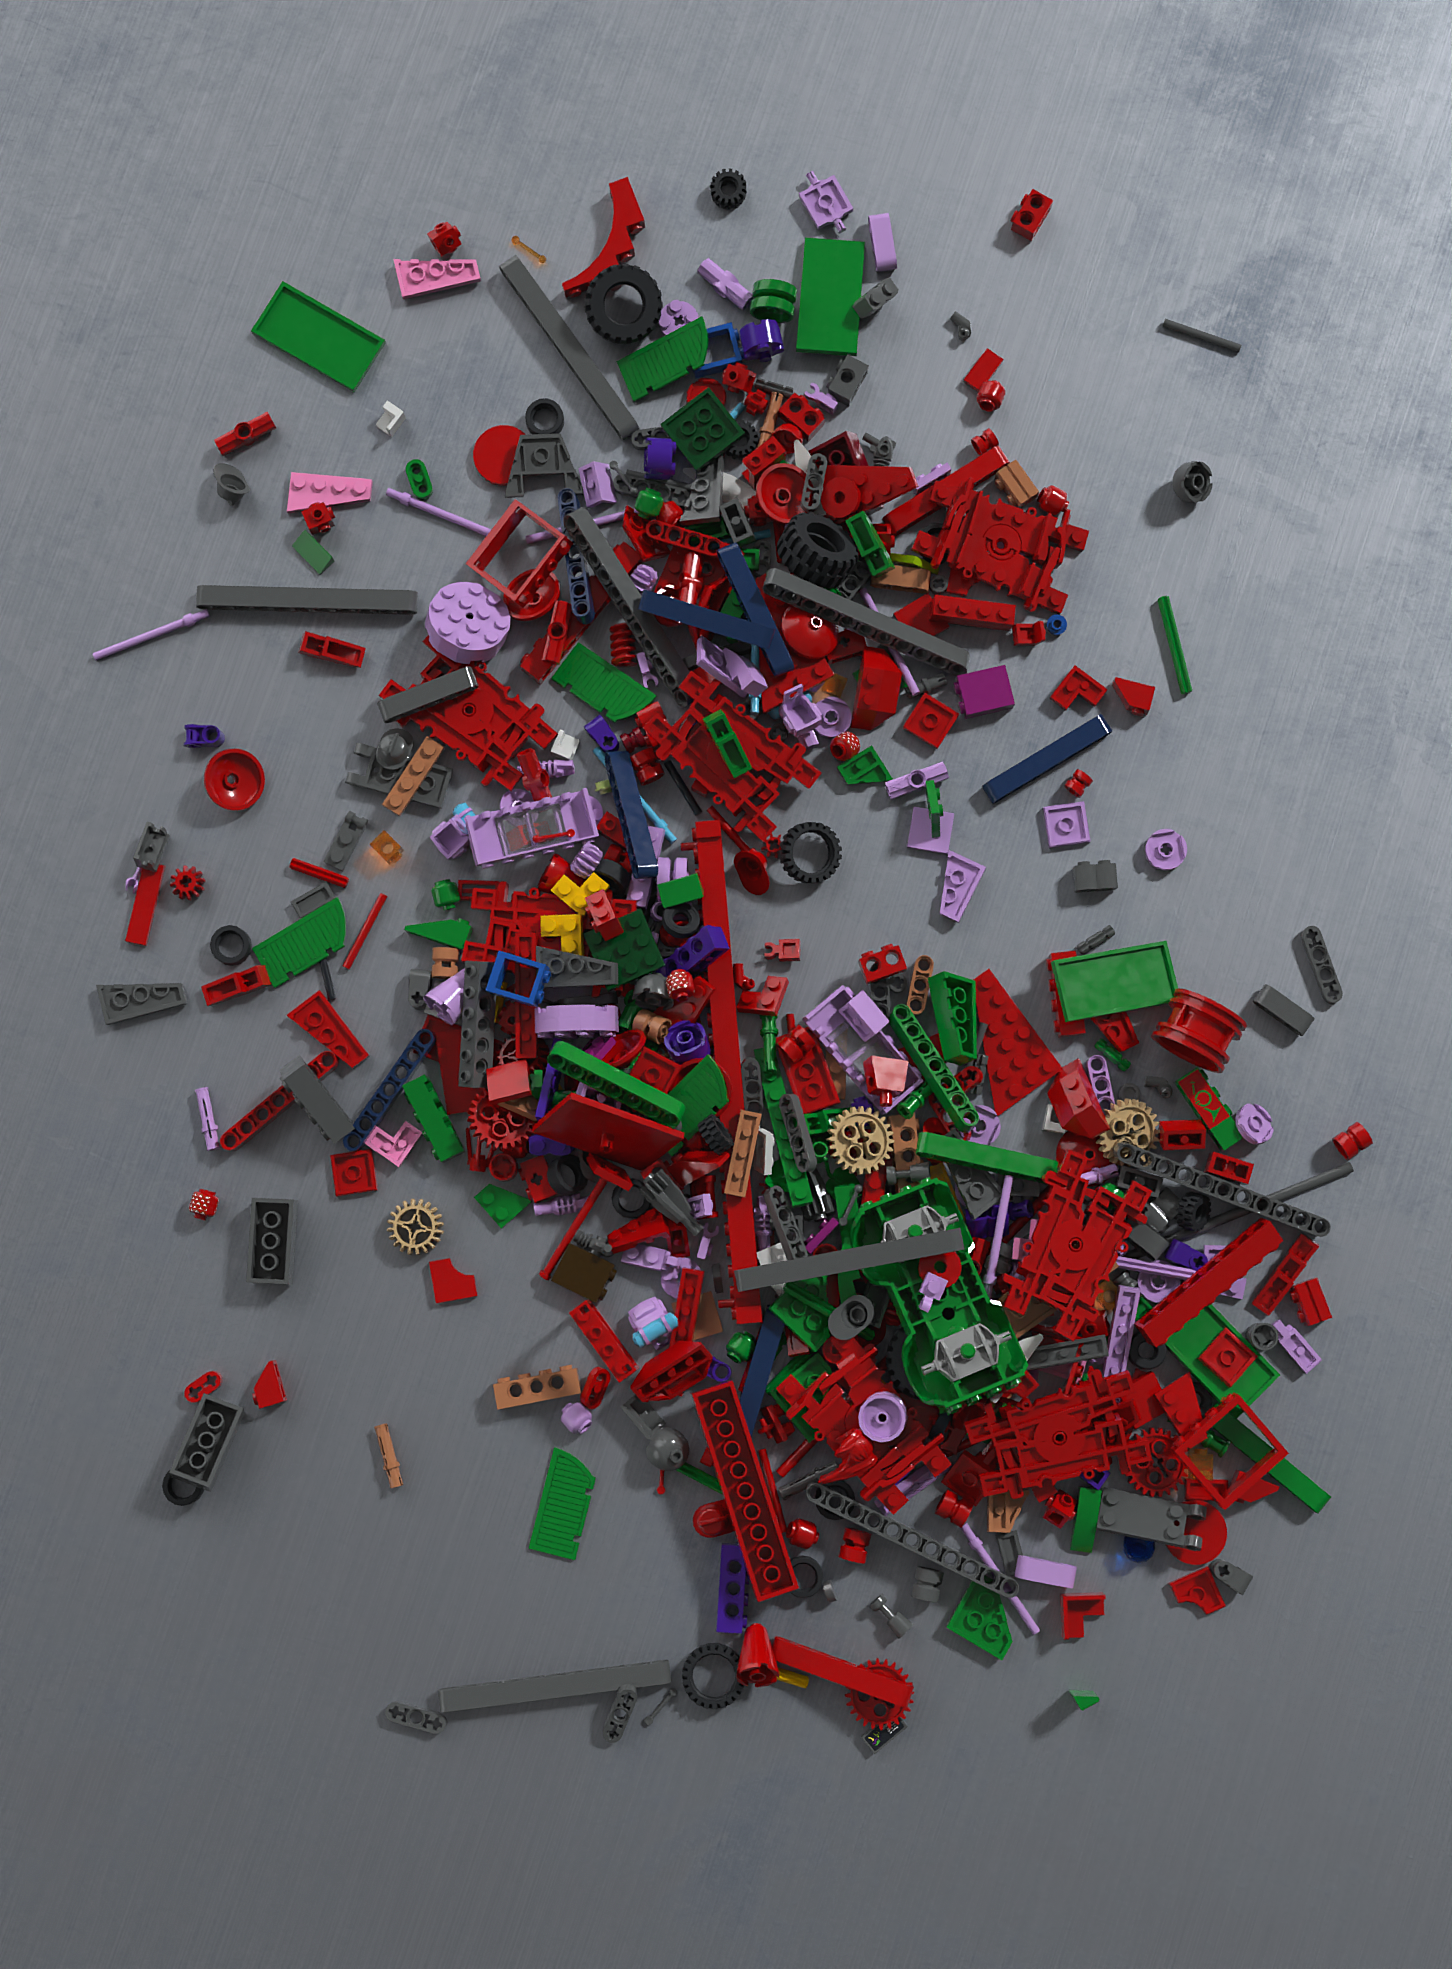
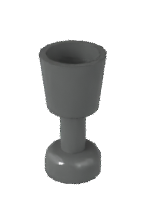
M929 1162L910 1165V1170L896 1171L893 1166L886 1167L888 1185L896 1184L897 1179L911 1178L912 1182H919L925 1178H931Z
M882 1593L869 1607L874 1612L880 1610L889 1619L887 1625L899 1639L912 1627L913 1623L900 1612L894 1613L885 1604L887 1598Z

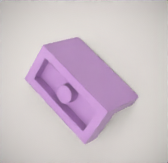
M593 461L579 468L587 507L593 508L603 502L611 504L617 502L609 464Z
M864 990L860 991L838 1010L864 1042L889 1023L887 1017Z

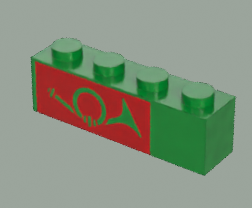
M1196 1067L1174 1081V1084L1197 1118L1202 1121L1207 1133L1221 1152L1243 1137L1237 1129L1236 1122L1231 1117V1109L1227 1104H1222L1219 1099L1221 1097L1220 1093L1207 1082L1209 1078L1203 1069L1199 1070Z

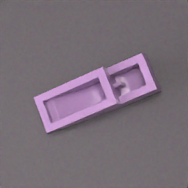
M727 648L723 649L731 679L740 684L742 691L758 697L768 688L763 675L754 663Z

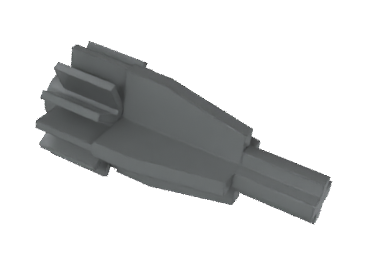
M815 1168L812 1172H806L813 1204L801 1206L804 1220L808 1222L811 1220L815 1222L827 1219L826 1216L834 1213L831 1197L826 1191V1184L817 1168Z
M662 1169L655 1175L650 1173L643 1180L645 1185L639 1192L660 1213L676 1224L681 1221L694 1236L704 1228L689 1213L692 1211V1208L681 1190Z

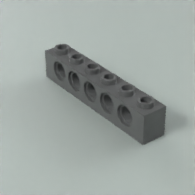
M465 961L459 1068L460 1087L488 1088L486 1069L493 1066L496 996L488 993L486 987L495 962Z

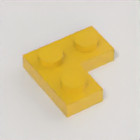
M593 872L581 887L563 875L551 891L576 913L583 914L584 917L587 914L585 907L588 906L585 898L602 889L606 892L610 886Z
M583 914L541 916V937L561 936L562 952L584 956Z

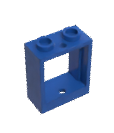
M732 322L707 328L708 338L729 334L735 357L708 363L695 371L693 370L695 379L723 372L728 364L734 366L736 362L742 364V360L745 359L743 348L738 347L739 333L737 328L733 329Z
M498 951L486 991L492 995L537 1008L538 1003L541 1004L544 998V985L549 982L551 977L550 968L546 964ZM510 961L539 969L529 998L501 990Z

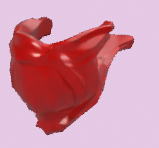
M982 1397L979 1403L970 1407L964 1404L959 1411L953 1413L951 1420L953 1429L952 1431L949 1430L947 1439L940 1445V1449L943 1452L951 1451L954 1455H957V1449L967 1434L964 1422L986 1415L984 1409L985 1398Z
M852 1428L836 1438V1442L840 1446L835 1451V1457L840 1458L844 1454H849V1456L834 1471L820 1476L818 1482L825 1484L852 1478L866 1472L877 1463L878 1457L872 1452L874 1449L873 1442L863 1433L862 1429Z

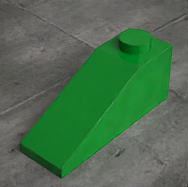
M458 918L457 921L451 919L405 926L404 930L407 933L463 951L465 941H469L473 928L469 925L470 922Z

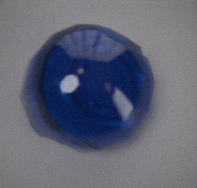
M1125 1536L1123 1552L1130 1561L1136 1563L1147 1562L1153 1557L1155 1542Z

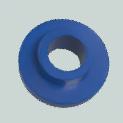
M1058 614L1052 615L1047 620V630L1053 635L1062 634L1067 628L1066 619ZM1055 621L1060 622L1061 626L1059 628L1054 626Z

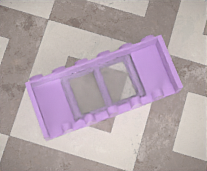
M587 788L574 793H563L557 797H545L531 803L530 801L524 802L514 807L506 806L501 808V810L485 811L475 816L466 815L464 818L476 867L482 866V869L493 867L494 863L502 861V864L514 862V858L522 856V859L534 857V853L541 851L543 855L555 852L554 848L562 847L565 850L575 847L574 844L580 842L583 845L586 843L591 844L599 836ZM569 829L575 831V835L571 838L563 836L540 840L539 843H535L532 840L534 835L544 836L567 832Z
M842 985L804 1016L802 1020L857 1087L883 1115L923 1082L921 1079L922 1075L916 1067L912 1068L908 1063L904 1091L896 1098H892L891 1107H881L880 1096L868 1093L863 1062L873 1055L908 1061V1057L902 1051H898L894 1046L895 1042L889 1035L885 1036L881 1030L866 1042L862 1040L838 1011L855 996L849 987L845 988Z

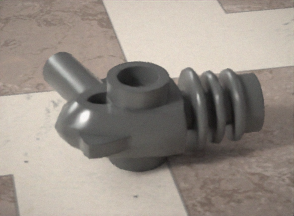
M865 433L862 440L871 444L870 452L874 453L873 466H889L896 442L892 441L888 436L879 440Z
M580 1230L576 1233L573 1241L577 1245L581 1243L580 1246H584V1250L589 1248V1252L598 1257H601V1255L605 1257L614 1255L611 1251L612 1246L607 1244L608 1240L598 1235L596 1238H593V1234H585V1231L582 1232Z

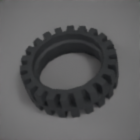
M805 822L790 828L787 831L788 833L783 836L782 839L784 840L780 842V847H782L779 850V855L782 856L780 863L784 864L782 868L788 872V876L801 883H818L830 878V875L836 872L835 869L840 865L838 861L842 859V855L839 854V851H842V847L838 845L840 840L835 837L837 834L834 831H830V827L816 822ZM807 832L821 836L828 848V859L825 866L815 873H807L801 870L795 864L793 858L795 841Z
M707 1643L695 1649L685 1661L682 1671L683 1686L689 1698L697 1705L706 1709H722L732 1704L740 1696L744 1685L736 1679L740 1656L733 1649L720 1643ZM709 1655H720L726 1658L733 1666L735 1672V1680L731 1689L719 1697H708L700 1693L693 1681V1670L697 1662Z

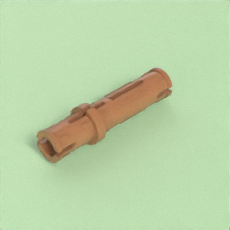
M777 392L771 393L763 427H760L759 430L760 437L756 448L772 437L771 435L774 432L778 417V410L784 398L780 393L777 401H775Z
M388 1424L375 1426L374 1429L384 1462L383 1469L384 1471L386 1470L390 1489L402 1486L404 1484L399 1470L400 1463L397 1462Z

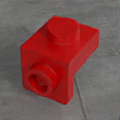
M1038 621L1034 624L1016 623L1012 627L1014 646H1035L1046 639L1043 621Z

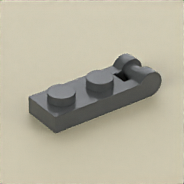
M349 811L324 862L344 871L369 820L364 817L359 818L356 816V813ZM352 823L357 825L356 831L350 829Z

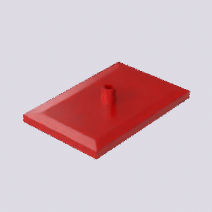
M572 1092L532 1126V1133L641 1171L653 1164L684 1139V1132Z

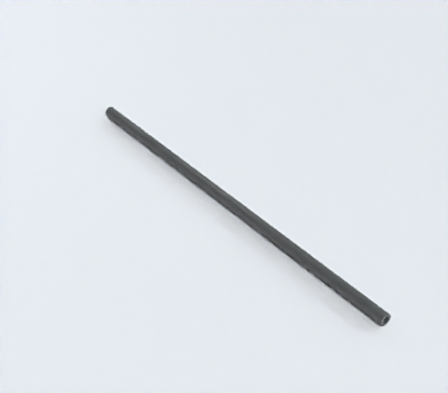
M1348 1162L1266 1196L1282 1201L1354 1172L1351 1163ZM1263 1199L1258 1200L1256 1204L1258 1209L1264 1206ZM1239 1206L1207 1219L1208 1223L1199 1232L1182 1229L1163 1238L1170 1246L1173 1238L1178 1241L1186 1240L1253 1213V1211ZM1135 1248L1128 1251L1123 1257L1139 1259L1145 1255Z

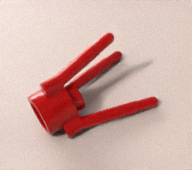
M467 1127V1165H470L469 1170L486 1172V1167H489L494 1153L493 1145H491L488 1156L485 1159L486 1155H481L482 1143H478L480 1136H478L476 1154H473L472 1158L470 1130Z

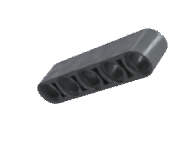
M465 667L382 699L377 705L384 723H391L477 689L479 685L472 667Z

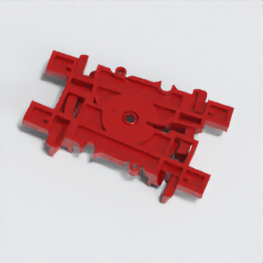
M973 477L963 480L959 488L935 481L929 502L948 508L938 538L919 530L911 551L932 559L930 566L935 570L939 567L944 553L949 554L946 560L949 563L948 567L957 571L964 569L961 574L963 579H970L974 574L975 579L994 586L997 592L1001 586H1006L1009 590L1007 596L1014 595L1025 600L1023 605L1025 610L1034 612L1038 605L1060 615L1068 594L1050 587L1053 578L1050 576L1051 572L1062 564L1065 547L1082 552L1089 534L1088 530L1069 524L1071 510L1066 509L1064 511L1060 526L1055 528L1058 518L1052 516L1051 513H1048L1046 516L1035 517L1037 510L1034 507H1030L1024 512L1021 508L1003 503L1001 498L997 500L996 504H991L989 502L990 494L982 496L983 491L977 492L973 490ZM1048 541L1053 542V543H1057V544H1058V547L1056 546V547L1054 548V547L1050 546V547L1048 548V546H1049V542H1048ZM998 542H1002L1004 544L1003 549H999L997 547ZM1019 553L1032 556V563L1029 565V559ZM1038 563L1044 566L1042 569H1040L1039 567L1035 566V564Z
M428 635L422 642L437 656L420 673L423 678L421 684L443 676L444 674L440 669L447 665L450 668L447 674L465 667H472L479 687L469 693L453 698V700L445 701L399 719L396 722L403 728L411 720L422 732L428 727L432 728L431 739L437 738L451 749L458 750L456 757L459 761H464L468 756L473 766L482 772L485 771L488 765H491L492 768L481 781L484 787L488 786L494 779L509 791H512L523 777V774L508 764L511 757L515 758L530 738L545 750L557 737L558 733L540 718L545 713L541 705L536 703L529 709L520 701L519 694L514 698L508 697V692L511 690L510 686L504 687L490 673H485L487 671L485 662L480 661L477 663V666H475V661H470V664L455 662L436 651L429 642ZM390 679L380 692L379 697L385 699L406 689ZM467 707L473 708V712L467 714L465 710Z
M690 671L678 687L694 699L689 709L685 711L673 726L656 713L643 726V729L661 745L655 752L658 759L666 760L671 755L675 761L680 763L681 770L685 766H690L693 771L689 778H696L709 792H716L717 794L712 799L713 802L721 804L724 800L725 807L735 817L743 809L745 814L732 829L740 832L746 826L764 842L777 828L763 814V811L780 794L776 790L780 782L788 784L793 777L807 789H810L822 772L802 758L806 748L801 743H795L790 748L781 741L780 735L772 740L768 737V732L771 728H764L749 715L743 716L742 714L746 710L743 704L736 705L734 709L733 703L720 694L713 701L709 699L721 682L715 678L708 684L693 671ZM738 707H742L741 712L738 711ZM721 709L725 713L732 730L735 732L752 769L756 771L764 770L771 774L773 778L768 783L761 775L755 778L749 771L733 778L709 731H706L707 727L702 719ZM765 787L764 790L756 795L765 801L755 806L748 798ZM716 797L720 798L719 802L716 801Z
M506 881L499 882L497 890L473 888L471 909L491 911V920L486 943L465 941L461 961L495 962L498 951L515 955V933L536 932L537 946L561 951V936H553L552 939L541 937V916L572 915L578 913L555 894L544 893L541 895L540 891L535 887L529 890L530 896H527L525 892L514 891L511 896V902H507L509 884ZM606 890V894L618 918L637 910V901L612 900V890ZM588 914L583 917L584 933L594 929L591 921L594 919H590ZM584 939V956L593 958L587 941ZM509 962L507 972L515 974V962ZM625 985L620 986L614 990L623 992ZM593 986L591 997L597 999L601 988H606V986Z
M1068 1149L1058 1173L1047 1171L1042 1176L1044 1183L1051 1186L1046 1194L1047 1199L1042 1201V1203L1047 1204L1048 1211L1046 1213L1037 1212L1039 1220L1031 1237L1033 1244L1025 1242L1022 1245V1250L1029 1254L1023 1257L1022 1261L1018 1262L1015 1273L1025 1278L1020 1280L1006 1273H1003L1001 1278L1004 1282L1011 1285L1003 1305L1004 1308L1024 1315L1031 1297H1035L1038 1301L1063 1312L1053 1331L1070 1341H1074L1085 1319L1094 1322L1099 1315V1311L1092 1307L1098 1294L1104 1292L1098 1286L1099 1281H1110L1108 1275L1118 1258L1117 1251L1123 1253L1128 1250V1244L1122 1242V1240L1129 1237L1133 1228L1131 1224L1124 1221L1125 1217L1140 1225H1145L1148 1219L1141 1212L1152 1190L1136 1181L1131 1182L1123 1198L1102 1186L1095 1188V1190L1087 1188L1089 1181L1081 1178L1088 1157ZM1085 1198L1090 1202L1086 1209H1084L1083 1211L1081 1207L1083 1200ZM1109 1203L1115 1208L1113 1215L1108 1214L1104 1210L1108 1208ZM1085 1214H1087L1089 1218L1085 1226H1083L1082 1222ZM1073 1241H1077L1079 1243V1247L1077 1249H1074L1072 1247Z
M833 1337L830 1340L842 1356L835 1363L839 1368L830 1375L824 1371L806 1389L792 1374L776 1387V1390L791 1405L786 1411L787 1418L791 1420L804 1406L809 1408L801 1417L809 1426L819 1429L814 1434L815 1439L822 1441L826 1437L827 1444L834 1452L840 1446L836 1442L837 1437L852 1428L861 1429L858 1415L861 1406L869 1396L876 1392L887 1391L900 1397L892 1387V1380L886 1384L881 1381V1376L885 1371L879 1370L871 1360L878 1354L877 1348L871 1343L862 1348L854 1337L849 1340H840ZM843 1376L850 1386L848 1395L854 1403L851 1406L841 1396L844 1391L836 1383ZM818 1385L823 1395L833 1385L824 1396L821 1404L813 1398L812 1395ZM914 1407L907 1409L908 1418L906 1426L898 1437L887 1442L872 1440L874 1445L872 1452L878 1457V1461L871 1469L857 1475L866 1485L860 1491L861 1497L865 1501H870L876 1496L893 1515L909 1501L895 1484L910 1472L915 1465L923 1461L934 1477H937L952 1465L938 1447L944 1440V1435L941 1432L925 1445L921 1442L929 1434L919 1421L912 1419L918 1414L917 1409ZM911 1410H914V1415H910ZM885 1414L879 1415V1418H883L884 1421L886 1420ZM818 1433L822 1434L821 1438L817 1437ZM844 1454L840 1457L842 1462L848 1458L849 1454Z
M1089 1366L1087 1373L1089 1380L1083 1382L1078 1380L1079 1386L1071 1384L1072 1391L1070 1394H1063L1061 1388H1059L1057 1393L1035 1399L1033 1404L1029 1398H1022L1020 1401L1022 1408L1012 1407L1010 1403H1007V1406L999 1408L1001 1419L999 1416H995L990 1399H986L984 1405L986 1415L964 1422L971 1445L991 1438L994 1444L1000 1470L979 1474L983 1496L1005 1493L1009 1490L1011 1498H1021L1024 1495L1023 1488L1032 1486L1043 1488L1042 1481L1045 1478L1051 1479L1053 1486L1057 1481L1078 1477L1081 1473H1083L1086 1479H1092L1094 1477L1093 1469L1099 1472L1110 1470V1465L1112 1464L1111 1456H1116L1121 1475L1129 1471V1465L1152 1461L1148 1439L1142 1438L1126 1442L1122 1419L1118 1412L1114 1414L1112 1412L1113 1409L1118 1408L1116 1398L1136 1392L1129 1370L1103 1378L1099 1369L1094 1370L1093 1366ZM1102 1414L1105 1417V1420L1104 1418L1094 1419L1095 1417L1100 1416ZM1090 1422L1092 1423L1091 1429L1080 1431V1429L1089 1426ZM1106 1427L1109 1438L1115 1435L1113 1442L1105 1443ZM1058 1434L1063 1435L1061 1441L1055 1439ZM1010 1448H1012V1451H1013L1014 1456L1016 1457L1018 1463H1017L1016 1460L1014 1459V1457H1013V1455H1012V1453H1011Z

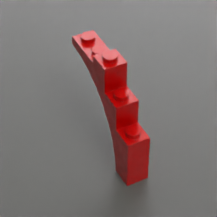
M628 177L609 183L614 215L607 243L599 256L587 269L576 277L562 283L565 298L579 296L581 292L588 290L592 280L602 270L612 265H619L618 262H627L635 256L629 234L641 232L645 228V220ZM617 285L610 290H618L622 287V285Z

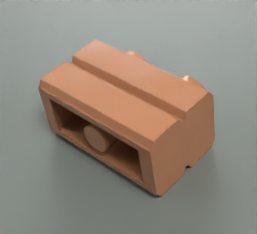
M1017 460L1012 461L997 471L995 475L996 480L994 481L995 485L1000 491L1004 490L1010 505L1023 508L1038 497L1039 490Z

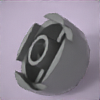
M1191 461L1182 464L1173 476L1172 485L1175 494L1186 502L1197 503L1204 501L1210 495L1213 483H1210L1209 476H1212L1210 468L1204 462Z
M651 973L640 978L636 983L632 1000L635 999L637 1006L651 1011H656L657 1007H663L664 1011L672 1008L674 1005V999H671L668 995L666 977L662 974Z
M664 1427L658 1429L649 1438L651 1441L646 1446V1455L650 1463L663 1471H673L682 1467L687 1461L690 1451L689 1443L680 1431Z

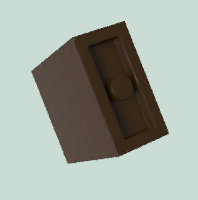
M569 1243L551 1281L598 1303L599 1300L603 1301L608 1291L605 1289L607 1282H612L617 1273V1270L614 1269L616 1265Z

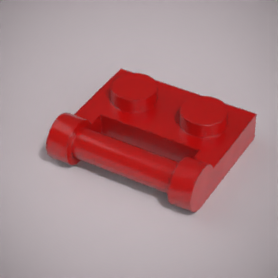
M716 1175L702 1176L690 1183L691 1197L710 1194L713 1202L712 1215L696 1220L719 1217L715 1203L714 1182H716Z

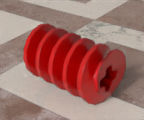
M626 622L611 626L609 628V632L612 634L610 635V641H612L610 648L613 649L611 651V656L613 657L611 664L622 668L636 666L637 663L631 662V660L637 658L636 655L630 653L636 650V647L630 646V644L636 642L635 639L630 638L633 635L632 631L629 630Z

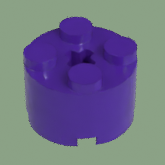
M761 320V324L758 325L751 322L743 326L739 331L744 357L747 361L759 359L760 362H768L772 359L771 356L784 352L780 328L775 320Z
M646 437L645 443H649L648 448L644 449V472H648V474L646 473L644 478L670 480V477L675 475V462H672V456L676 454V442H672L670 438Z
M685 1020L675 1023L668 1029L669 1033L665 1036L664 1043L670 1060L681 1065L690 1059L705 1058L708 1054L710 1055L711 1047L705 1030L700 1023L696 1022L695 1024Z

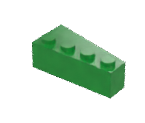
M946 971L929 977L928 983L944 1061L961 1066L976 1060V981Z
M424 1074L402 1085L408 1104H411L415 1110L413 1112L415 1119L418 1123L421 1122L424 1128L422 1133L426 1141H430L434 1147L431 1151L436 1161L440 1159L442 1163H445L465 1153L466 1151L430 1078Z

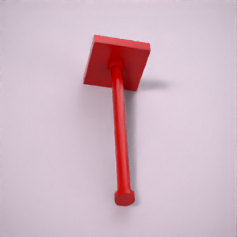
M589 1153L586 1160L592 1172L601 1178L546 1267L539 1272V1275L545 1280L549 1281L552 1277L550 1274L607 1182H611L627 1191L633 1186L624 1169L595 1154Z

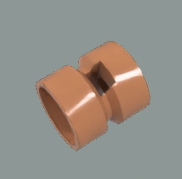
M449 947L433 948L432 960L435 964L432 965L431 977L449 979L457 974L459 967L456 963L459 961L460 950ZM442 963L449 964V967H442Z
M642 1009L634 1018L632 1030H642L648 1040L662 1044L664 1043L665 1036L669 1033L668 1029L671 1027V1020L661 1015H656L647 1009Z

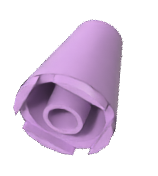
M465 968L427 992L423 997L431 1010L434 1008L438 1012L437 1016L450 1025L458 1021L463 1011Z

